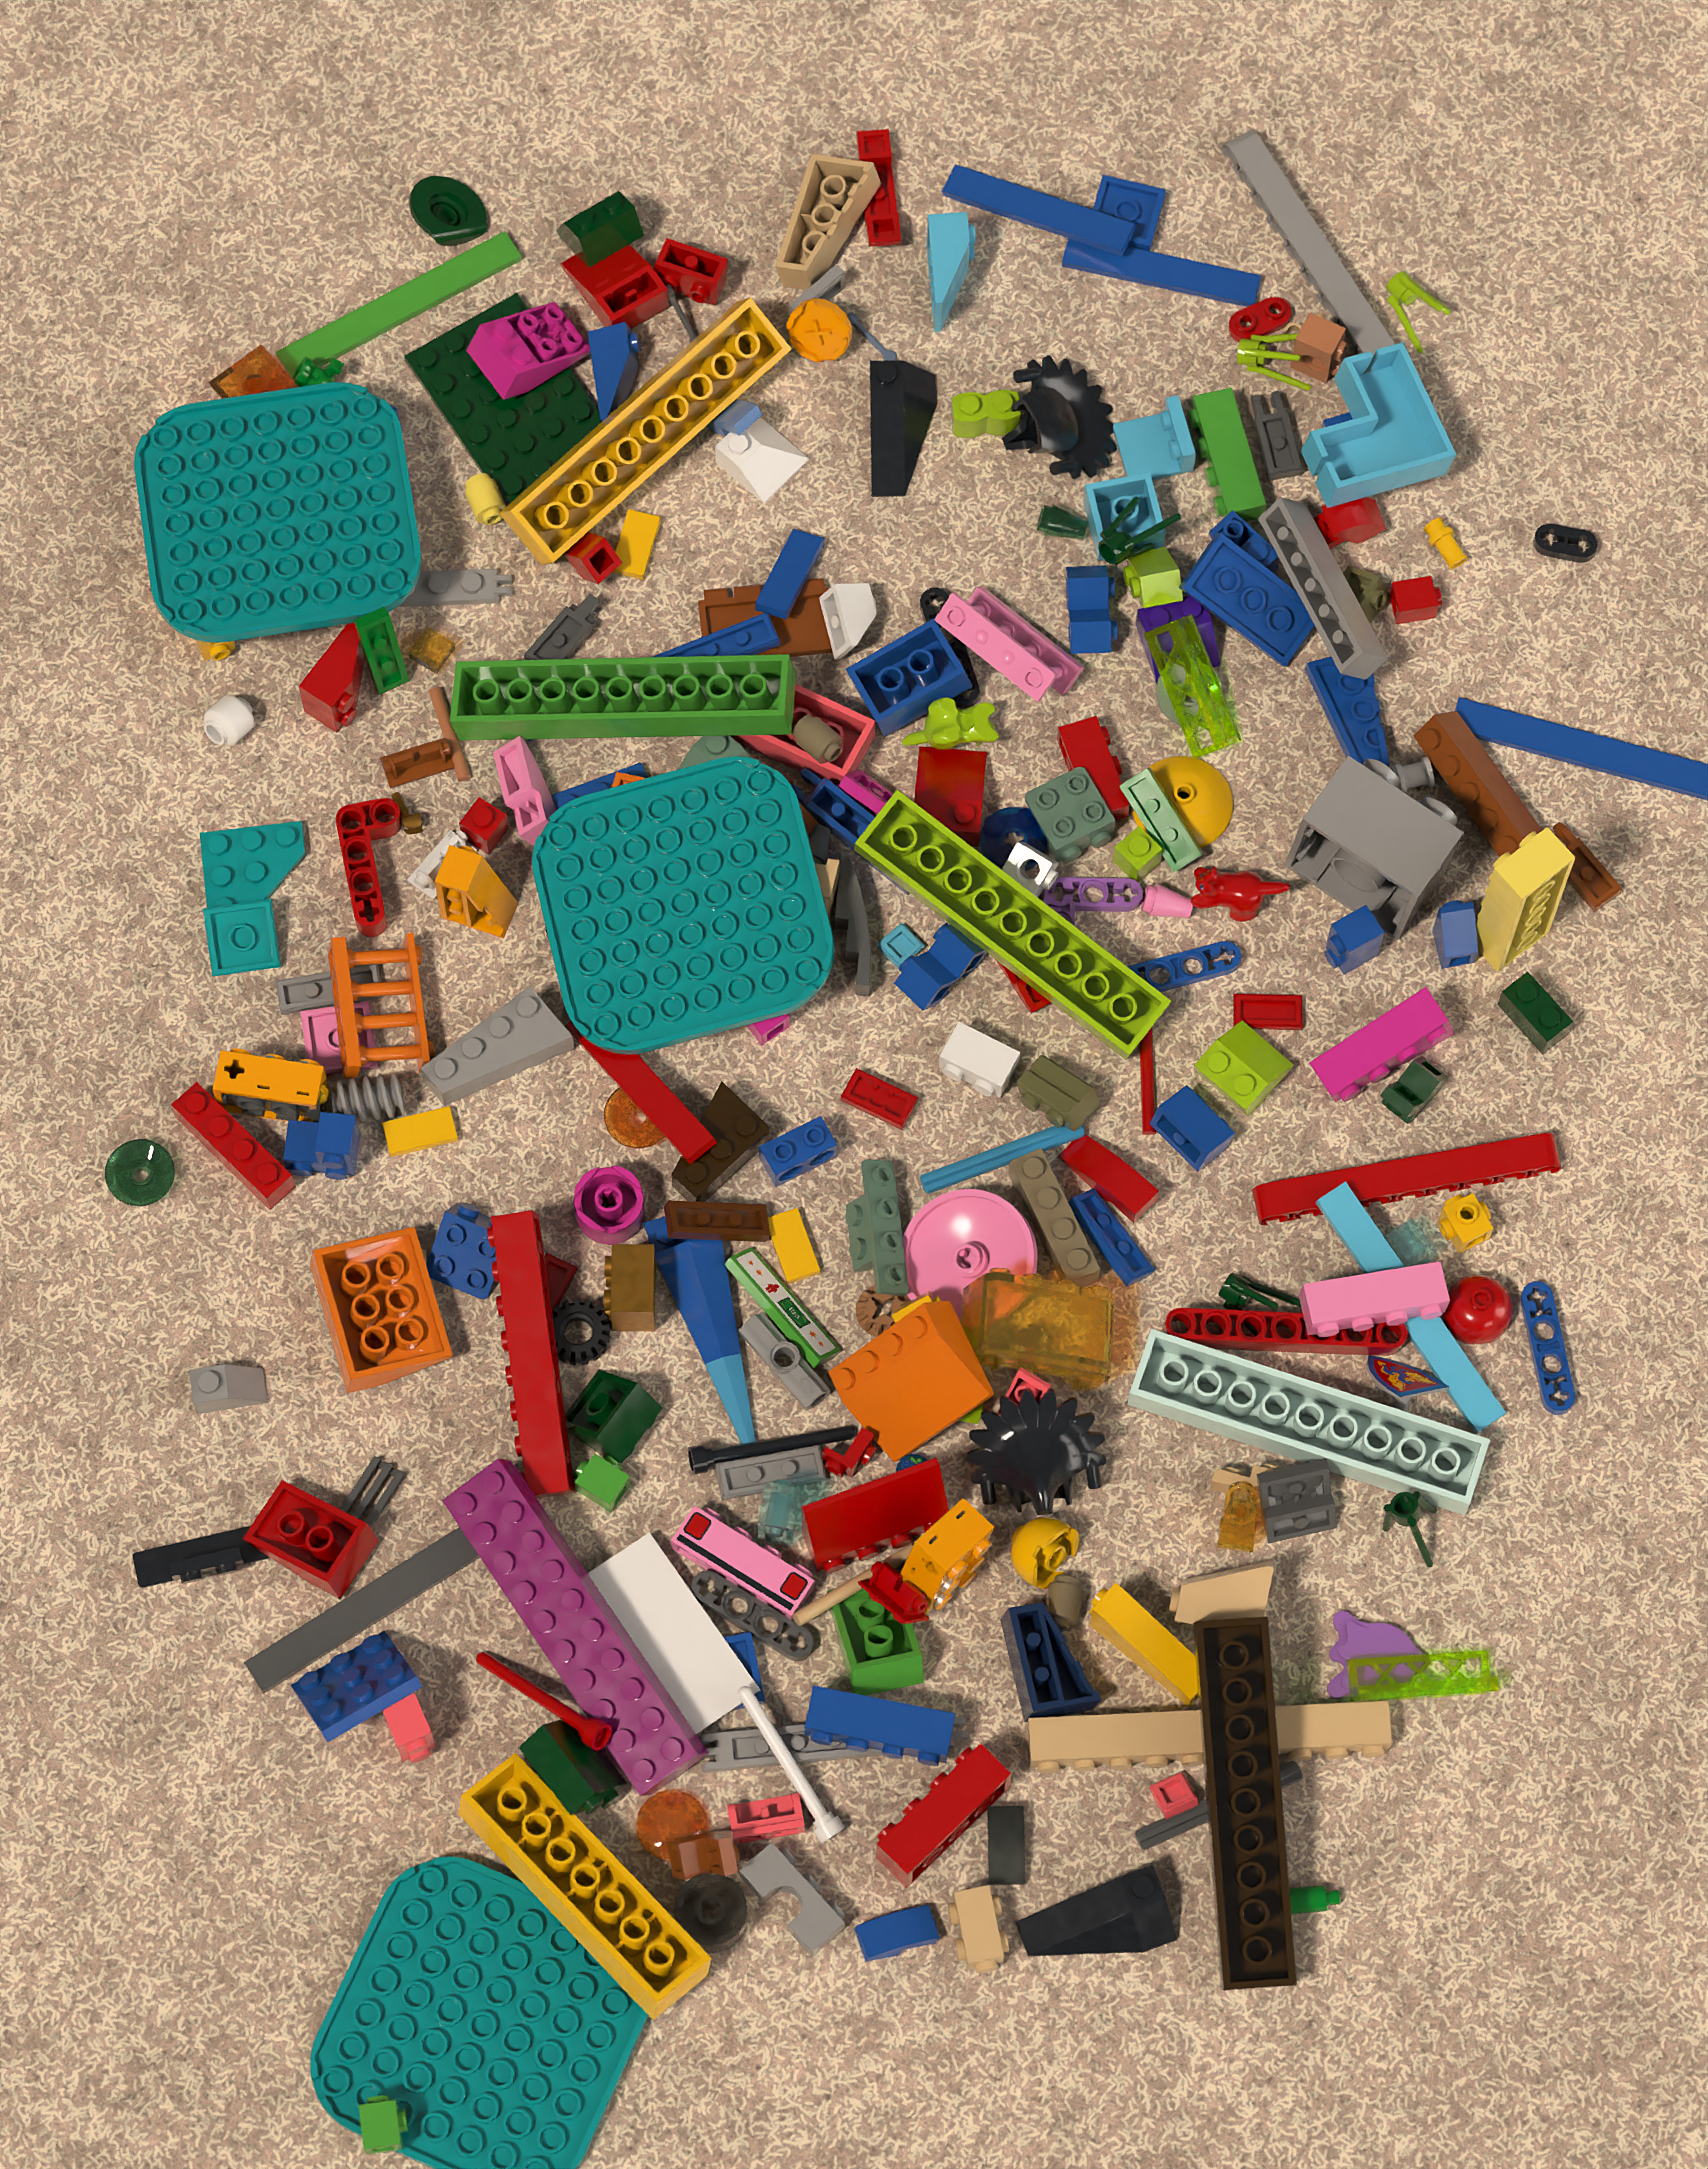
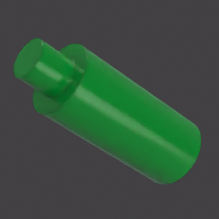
M1325 1885L1289 1888L1291 1914L1326 1912L1327 1905L1340 1904L1339 1890L1326 1891Z

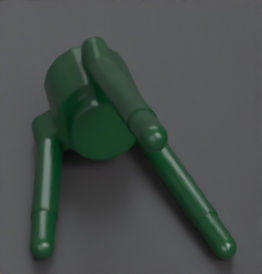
M1135 496L1113 523L1100 533L1103 540L1098 544L1099 552L1106 562L1118 565L1126 559L1152 550L1154 548L1153 543L1132 548L1135 544L1179 520L1181 515L1176 513L1131 538L1126 531L1118 532L1116 530L1139 502V497Z
M1234 1272L1226 1278L1218 1294L1219 1297L1226 1300L1223 1307L1227 1310H1240L1238 1306L1246 1307L1251 1299L1272 1309L1278 1308L1276 1302L1258 1292L1301 1307L1300 1300L1296 1297L1256 1283L1246 1276L1240 1277ZM1244 1324L1254 1336L1258 1335L1254 1326Z
M1415 1491L1413 1494L1410 1492L1398 1493L1392 1498L1390 1504L1384 1506L1385 1517L1382 1529L1384 1532L1389 1531L1393 1517L1397 1524L1410 1527L1426 1566L1432 1567L1433 1562L1417 1523L1421 1518V1507L1433 1514L1437 1512V1509L1422 1498L1419 1491Z

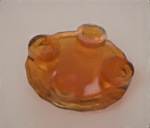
M674 1789L660 1791L648 1798L639 1809L636 1820L637 1837L647 1852L655 1858L670 1862L666 1842L707 1833L706 1812L700 1802L689 1793Z

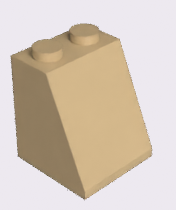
M1264 1561L1182 1580L1180 1588L1173 1587L1169 1604V1611L1175 1612L1174 1621L1193 1624L1195 1621L1264 1617L1274 1570L1273 1562Z

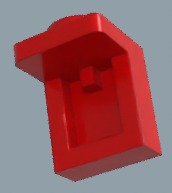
M862 1427L844 1456L825 1447L822 1451V1459L826 1462L824 1467L838 1477H843L845 1473L852 1478L861 1464L867 1466L873 1458L877 1449L873 1446L874 1434Z

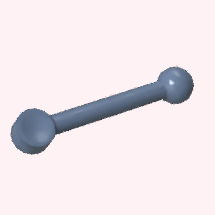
M847 314L851 325L883 355V360H896V353L893 350H886L857 321L856 314Z

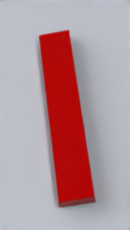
M572 1021L565 1025L573 1038L689 1165L717 1143L710 1132L638 1054H618L603 1050L584 1038Z

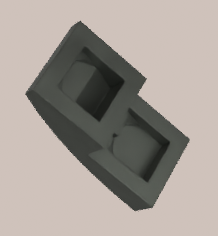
M987 1806L988 1884L1025 1885L1024 1806Z

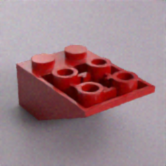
M630 245L590 268L577 255L560 263L564 272L604 327L626 322L629 328L633 329L669 308L667 287L652 266Z

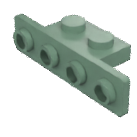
M865 1159L861 1162L864 1195L848 1203L845 1214L849 1230V1253L852 1258L853 1271L862 1272L873 1268L875 1287L878 1294L904 1296L909 1293L894 1164L891 1161Z

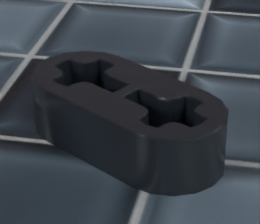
M1556 524L1541 525L1533 539V545L1541 555L1577 563L1590 561L1598 547L1597 539L1591 532ZM1551 534L1555 542L1551 546L1545 545V540L1541 538ZM1580 540L1585 541V545L1588 547L1584 553L1578 552V546H1576Z

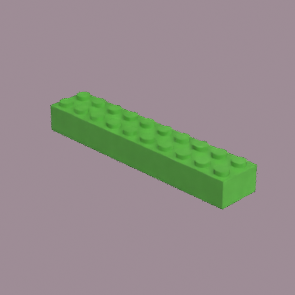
M789 654L456 661L450 724L459 741L513 740L518 736L524 739L792 734L796 671Z

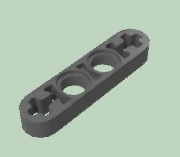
M702 1571L693 1578L691 1592L705 1608L746 1633L751 1632L752 1637L789 1660L803 1661L811 1655L814 1645L813 1637L806 1628L798 1626L793 1620L715 1572ZM709 1580L713 1581V1589L721 1595L724 1588L729 1590L723 1596L721 1606L715 1604L718 1601V1597L713 1593L708 1592L705 1596L700 1594L701 1587L698 1585L700 1582L706 1584ZM734 1598L744 1600L748 1606L746 1612L740 1616H734L727 1610L728 1602ZM764 1617H771L778 1624L777 1630L772 1634L765 1635L758 1630V1621ZM784 1626L789 1627L786 1635L792 1639L797 1640L799 1636L804 1637V1646L807 1647L805 1650L798 1648L796 1652L791 1651V1642L782 1637L780 1644L775 1642L781 1636Z

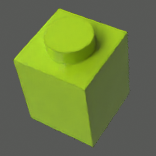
M1138 826L1114 847L1113 862L1130 879L1139 882L1161 863L1163 848Z

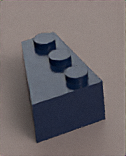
M1040 1602L1008 1608L1000 1621L1024 1723L1028 1722V1718L1059 1717L1094 1710L1102 1699L1097 1690H1093L1085 1677L1084 1669L1080 1662L1074 1659L1065 1644L1066 1639L1044 1603Z

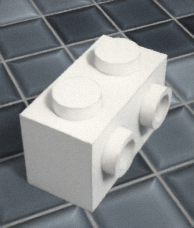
M958 1022L939 1056V1068L950 1079L955 1081L962 1079L972 1084L977 1092L985 1096L993 1094L1001 1098L1019 1065L1020 1052Z

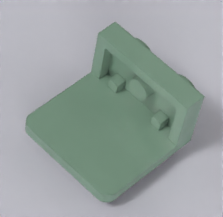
M1077 767L1028 791L1025 795L1026 804L1049 841L1048 855L1056 862L1062 860L1064 863L1072 862L1082 854V850L1092 845L1094 848L1102 847L1114 835L1116 820L1083 767Z

